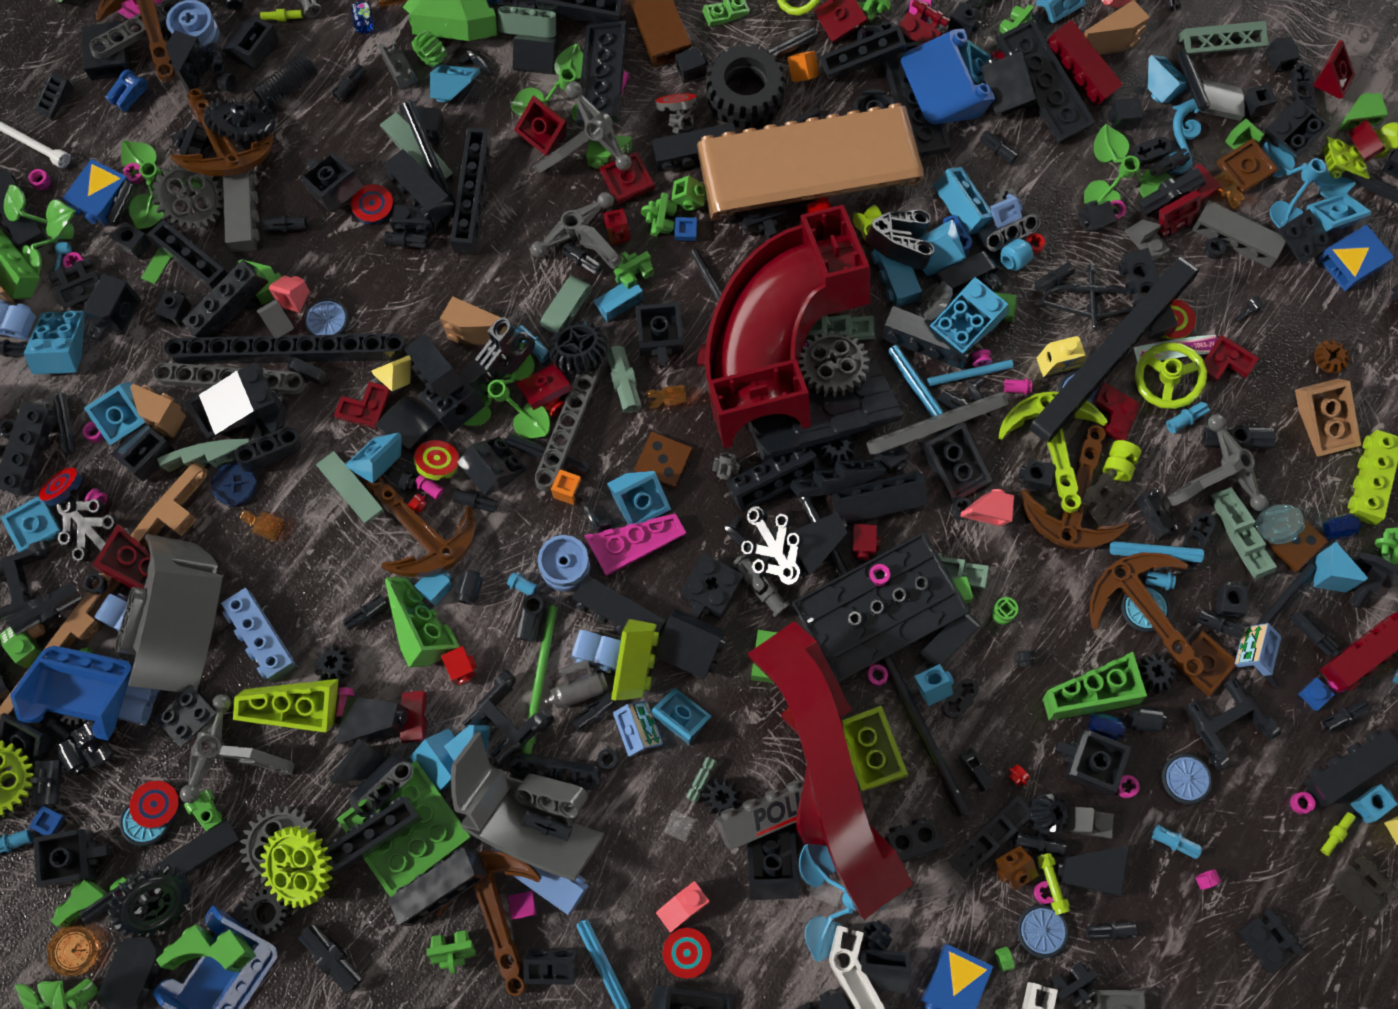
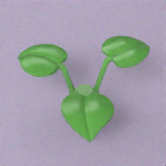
M574 44L568 47L557 57L554 69L556 74L559 75V80L555 82L554 87L545 99L543 93L535 88H526L517 94L510 105L516 114L522 116L532 96L535 95L543 103H547L558 87L565 91L568 83L581 79L583 53L579 45ZM577 104L572 107V117L576 123Z
M1105 124L1095 138L1094 154L1102 163H1108L1111 160L1114 163H1121L1119 166V176L1111 186L1103 180L1091 182L1084 192V203L1093 200L1098 202L1120 200V194L1113 189L1123 177L1131 178L1134 174L1137 175L1138 182L1142 183L1140 194L1143 198L1157 191L1162 182L1172 177L1165 172L1155 178L1150 175V170L1147 169L1144 171L1142 179L1138 158L1135 156L1125 157L1129 150V143L1126 137L1108 124Z
M123 140L121 159L124 168L129 163L139 164L140 173L147 180L146 184L150 190V196L139 194L131 200L129 213L136 229H148L158 224L164 215L163 212H156L159 205L152 204L156 198L151 196L152 191H154L152 184L157 182V175L162 176V169L160 170L156 166L157 154L153 147L146 143ZM134 169V173L131 172L130 175L136 177L135 174H139V172L136 169ZM191 182L194 188H201L199 183Z
M9 185L4 199L6 217L10 221H17L21 215L47 224L46 233L51 239L32 244L31 247L25 245L20 251L24 259L36 274L39 275L42 258L36 248L50 243H58V239L71 240L74 236V227L69 222L76 210L68 207L60 200H52L47 207V220L27 214L23 211L26 205L24 193L16 185Z
M522 342L519 346L520 349L524 347ZM531 354L511 375L507 373L503 377L507 380H494L488 385L489 394L486 397L483 393V398L481 399L486 406L465 422V425L479 426L487 422L491 417V410L488 406L491 405L494 398L498 402L508 401L520 412L513 421L514 430L519 436L526 439H534L548 435L550 419L544 407L541 406L533 410L529 403H527L522 410L509 397L510 391L505 385L512 383L514 379L520 381L532 375L534 360Z
M89 979L83 980L66 993H64L62 980L55 982L42 981L37 985L43 1002L39 1001L38 995L28 986L23 984H16L14 986L24 1009H42L48 1006L51 1009H67L66 1003L73 1009L77 1007L79 1009H87L86 1003L98 995L97 987Z

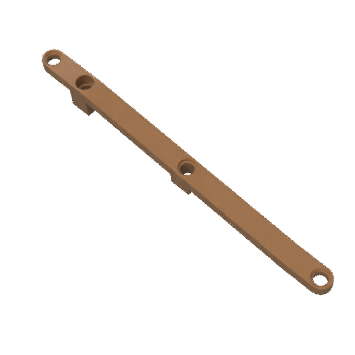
M198 462L189 466L150 509L130 536L135 538L145 549L148 547L145 539L146 534L157 536L165 524L182 537L197 519L181 506L206 479L208 469ZM102 573L101 575L108 582L105 592L100 595H92L87 592L44 649L51 646L71 649L78 639L88 643L103 626L94 616L109 593L113 594L121 582ZM98 579L92 585L93 589L99 586L100 582ZM10 694L0 706V716L3 713H7L17 717Z

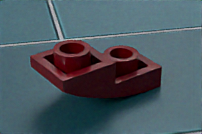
M1368 120L1348 132L1366 162L1386 150Z
M424 690L402 693L401 705L408 708V719L403 731L400 732L402 743L425 740L428 720L424 713L428 695Z

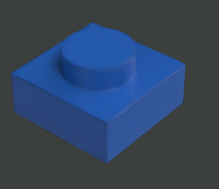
M676 217L675 240L696 241L697 218Z
M1318 677L1314 678L1298 693L1314 711L1319 710L1335 695Z
M42 805L29 827L43 835L55 834L66 817Z

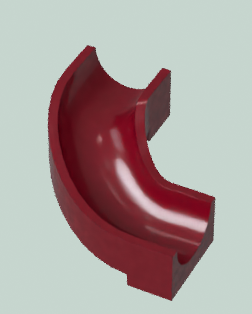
M844 205L800 215L801 225L784 230L756 248L742 262L721 294L708 331L705 369L711 408L724 449L733 447V439L744 425L765 415H790L800 422L802 429L811 427L809 392L798 365L804 341L812 326L821 317L870 304V266Z
M794 621L747 654L751 661L781 691L789 707L780 715L801 740L806 759V772L797 811L798 833L805 845L819 844L827 846L834 868L858 913L865 920L913 885L897 852L868 823L841 719L852 709L818 642Z

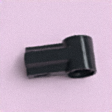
M531 594L524 598L523 611L516 637L523 641L535 643L537 642L542 616L546 608L542 598L536 594ZM537 601L540 603L537 611L528 610L531 602Z

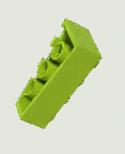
M338 679L244 689L234 697L233 720L327 732L335 724Z

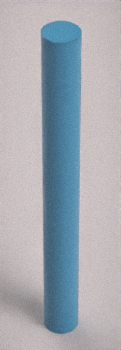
M1012 360L927 378L926 381L928 387L1011 369L1013 368Z

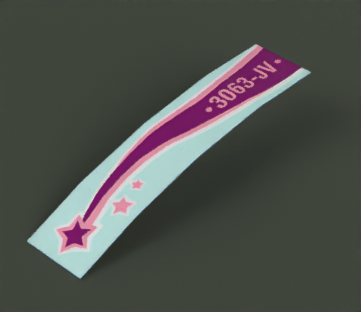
M1216 335L1168 340L1134 347L1137 362L1142 354L1150 348L1166 342L1184 344L1194 349L1199 355L1208 354L1217 341ZM1166 351L1156 354L1154 357L1162 361L1169 358L1186 357V355L1180 352Z

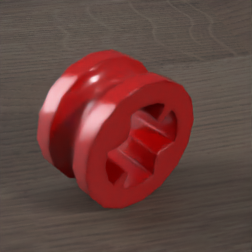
M1031 233L1027 236L1026 242L1029 244L1031 241H1035L1034 243L1038 242L1037 247L1032 246L1033 255H1037L1042 251L1045 239L1039 233Z
M560 397L547 403L544 407L545 411H550L551 417H556L562 411L565 402L560 401Z

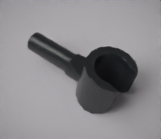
M1259 296L1253 297L1247 302L1249 308L1235 318L1236 321L1239 322L1248 314L1256 313L1261 309L1263 302Z

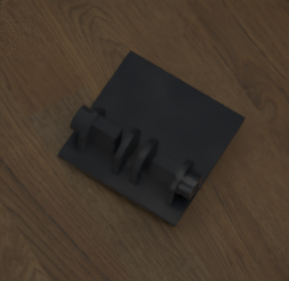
M1310 209L1278 229V232L1301 265L1334 244Z
M190 685L155 720L182 749L217 713L206 702V699Z

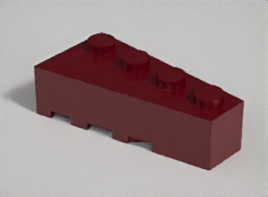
M1072 19L1054 32L1047 40L1048 45L1070 81L1096 106L1123 85Z
M117 524L95 559L93 569L130 588L144 589L151 554Z
M1398 611L1384 618L1319 669L1329 682L1332 681L1336 685L1338 692L1345 688L1349 691L1361 683L1359 679L1362 676H1370L1378 670L1376 667L1378 664H1385L1394 657L1393 653L1398 650Z

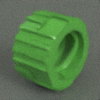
M1008 947L995 951V957L1002 972L1015 969Z

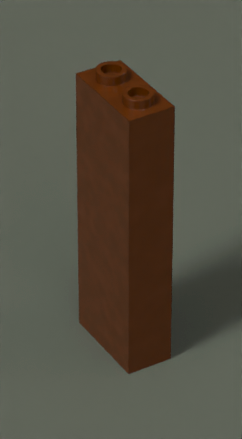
M626 0L653 68L675 61V55L691 49V42L673 0Z

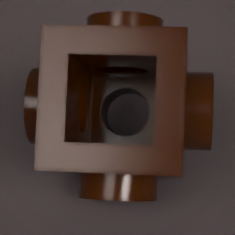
M1021 846L996 859L999 868L997 871L999 879L1003 884L1008 883L1014 891L1039 876L1033 859Z

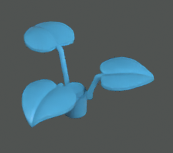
M1268 142L1262 147L1263 151L1279 168L1273 177L1280 178L1284 173L1291 175L1302 170L1301 178L1305 182L1290 205L1285 201H1277L1271 206L1269 211L1270 217L1278 228H1281L1303 213L1301 209L1294 207V204L1309 183L1315 182V185L1319 186V193L1327 199L1342 193L1347 194L1356 184L1355 181L1349 178L1331 177L1329 170H1326V164L1321 159L1314 158L1308 164L1303 163L1302 166L1293 169L1295 161L1290 154L1283 152L1280 148Z
M807 844L803 847L799 858V869L803 880L813 887L821 886L826 880L844 892L842 900L846 906V909L829 915L828 919L823 916L814 917L805 928L806 944L814 960L821 962L829 957L836 928L841 926L840 923L832 920L847 913L852 914L853 910L857 909L845 887L829 877L835 872V868L827 846Z

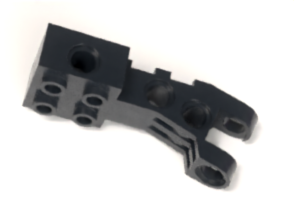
M500 318L494 322L488 330L490 340L482 351L459 373L456 372L464 385L443 400H441L437 393L432 395L427 388L418 395L427 409L451 434L486 406L481 399L483 398L482 394L488 390V385L494 380H500L507 373L510 375L514 373L535 347V340L525 332L517 333L506 344L513 336L516 328L515 324L507 318ZM507 326L506 332L500 335L502 328ZM526 340V345L520 349L521 342Z

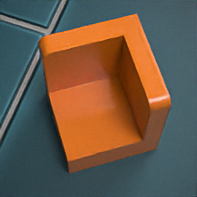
M815 51L798 53L787 57L792 82L810 80L820 75Z
M559 469L551 488L553 498L574 505L576 501L575 493L581 482V477Z

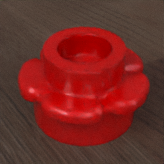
M417 493L408 504V507L414 512L420 513L427 504L424 501L425 496L422 497Z
M1016 764L1012 769H1008L1011 773L1008 777L1017 786L1021 784L1027 785V781L1031 777L1023 768Z

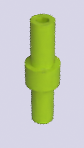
M276 9L273 12H260V18L264 21L277 20L278 22H285L287 19L303 18L302 10L286 11L285 9Z
M1347 812L1338 826L1335 825L1329 833V839L1321 848L1323 854L1330 856L1337 844L1343 842L1348 835L1347 830L1356 819L1353 814Z

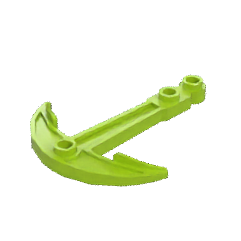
M1059 392L1038 393L1020 401L1003 420L999 439L1003 440L1011 431L1021 427L1025 420L1037 417L1045 408L1043 404L1048 405ZM1088 401L1075 413L1076 419L1089 420L1104 426L1108 422L1104 415ZM1062 428L1047 445L1053 465H1055L1054 478L1058 494L1063 498L1061 506L1064 511L1074 513L1080 507L1081 498L1077 495L1078 486L1074 470L1070 467ZM1066 482L1069 486H1063L1061 483ZM1071 502L1074 504V507H1070L1066 503Z

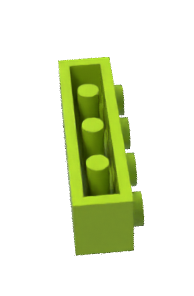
M1376 430L1370 436H1366L1363 441L1362 448L1365 450L1357 466L1360 469L1359 475L1356 476L1353 482L1354 496L1350 498L1348 508L1350 509L1348 517L1372 525H1377L1385 519L1398 464V436Z

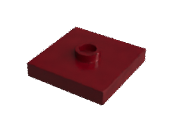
M828 0L813 10L833 45L868 23V19L856 0Z
M638 152L628 155L632 160V165L628 170H619L616 167L615 161L599 167V171L617 205L655 189V184Z
M554 364L516 383L518 389L533 410L573 390L568 380Z

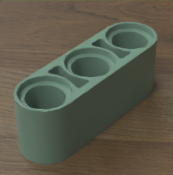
M511 6L499 7L498 30L508 34L544 38L554 37L556 35V13L548 10Z
M573 275L569 276L540 321V327L553 334L560 332L561 328H567L588 297L591 285Z

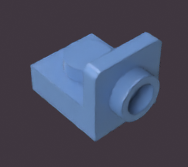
M1008 194L1006 195V200L990 206L995 225L998 228L1022 218L1021 210H1023V206L1019 198Z

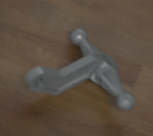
M568 83L565 88L566 95L576 100L585 122L584 130L562 147L544 157L534 167L541 173L591 139L599 142L616 158L615 164L619 170H628L632 165V160L627 154H623L613 132L611 117L604 112L598 111L582 95V87L579 83Z
M603 192L598 196L597 202L577 210L565 212L544 241H536L531 245L532 255L536 258H542L546 255L548 248L567 240L576 239L583 247L595 250L612 269L619 266L621 260L617 253L593 227L588 226L602 208H611L614 203L612 194ZM571 223L576 224L575 226H568Z
M1212 415L1208 419V427L1212 431L1217 432L1223 454L1222 466L1186 483L1169 495L1168 499L1171 505H1178L1190 499L1202 489L1231 476L1251 496L1250 506L1255 511L1265 510L1269 502L1265 495L1259 493L1253 470L1255 459L1252 453L1247 449L1241 448L1225 429L1226 419L1222 415Z
M220 694L214 697L212 701V706L217 715L200 730L196 741L191 747L189 783L181 789L180 798L187 804L195 803L200 796L198 785L213 765L215 759L229 763L256 765L286 775L293 773L295 764L289 760L253 748L222 746L223 713L230 709L231 700L227 695ZM202 743L209 744L211 748L210 754L202 751Z

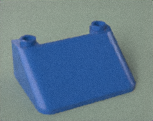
M964 29L952 30L905 52L901 57L902 67L925 119L931 124L980 118L995 100L987 84L974 85L958 47L963 46L967 41V34Z
M59 646L48 647L40 653L10 694L17 719L26 723H37L44 718L46 711L95 721L92 727L94 736L99 739L108 740L115 730L132 667L129 662Z
M212 905L206 914L205 923L211 931L215 932L214 940L216 941L220 934L229 929L239 932L257 956L238 973L225 970L212 957H199L183 982L174 978H166L159 982L152 993L159 1005L165 1009H243L277 958L275 946L257 933L251 932L248 927L221 909Z

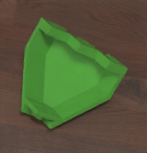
M408 0L403 6L410 13L409 21L412 26V34L415 35L426 30L432 32L435 37L466 41L497 35L496 15L494 9L488 7L487 0Z

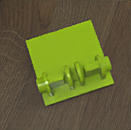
M1325 137L1327 144L1324 145L1322 153L1331 177L1339 178L1346 170L1366 179L1370 178L1367 165L1364 163L1362 155L1356 146L1345 144L1340 139Z

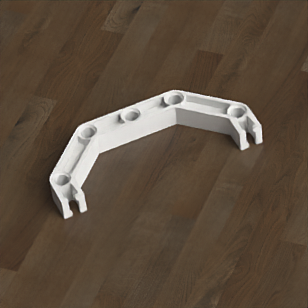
M837 926L829 955V963L853 1008L885 1009L867 975L861 971V965L857 959L864 933L852 930L851 934L855 935L849 951L840 947L843 932L848 933L849 928ZM840 953H845L849 958L848 964L843 968L839 967L836 962V958ZM1028 982L1021 1009H1054L1058 990L1043 987L1042 991L1046 992L1042 1007L1036 1006L1037 989H1042V985Z

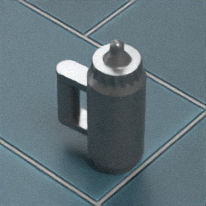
M585 659L560 669L565 683L551 689V695L544 702L545 704H555L556 708L568 707L604 693L603 691L609 688L603 672H591L588 661ZM587 669V675L568 681L567 676Z

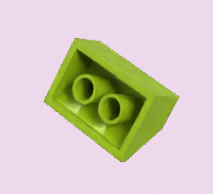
M632 619L628 620L622 631L611 700L643 698L645 690H650L652 677H649L648 673L649 668L653 669L656 655L652 654L653 646L658 644L659 632H655L657 624Z
M882 706L842 720L852 766L862 791L886 785L909 776Z

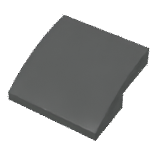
M1205 79L1200 80L1210 102V107L1205 111H1201L1202 113L1238 121L1243 119L1245 105L1241 87Z

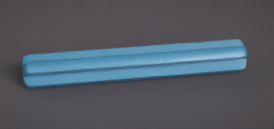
M894 345L889 348V356L930 416L934 417L944 413L900 347Z
M1115 541L1110 543L1111 555L1130 556L1145 552L1162 553L1181 561L1201 563L1204 559L1203 549Z
M585 919L579 922L577 929L616 1009H630L631 1006L589 920Z

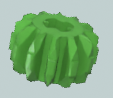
M424 30L411 42L417 56L428 66L435 67L439 65L447 56L442 42L432 32Z

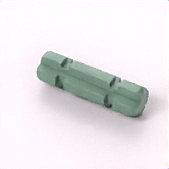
M710 757L705 759L702 765L703 769L700 768L692 784L693 788H690L687 794V799L694 803L699 801L702 795L701 791L704 792L712 776L711 772H714L717 766V761Z

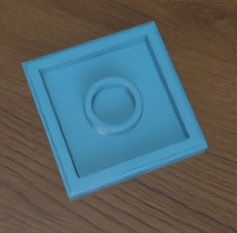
M39 496L1 517L18 552L28 549V545L33 542H49L58 537L59 533L63 531L51 507L39 499Z

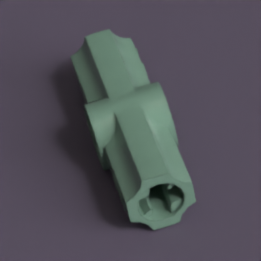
M624 346L611 347L607 351L606 356L611 368L610 374L615 392H618L623 413L636 412L642 408L641 401L636 389L635 375L632 367L629 365Z

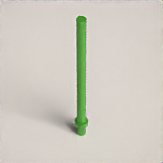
M548 606L528 720L539 712L557 613L556 606ZM534 736L522 747V753L531 754L532 745L536 742Z

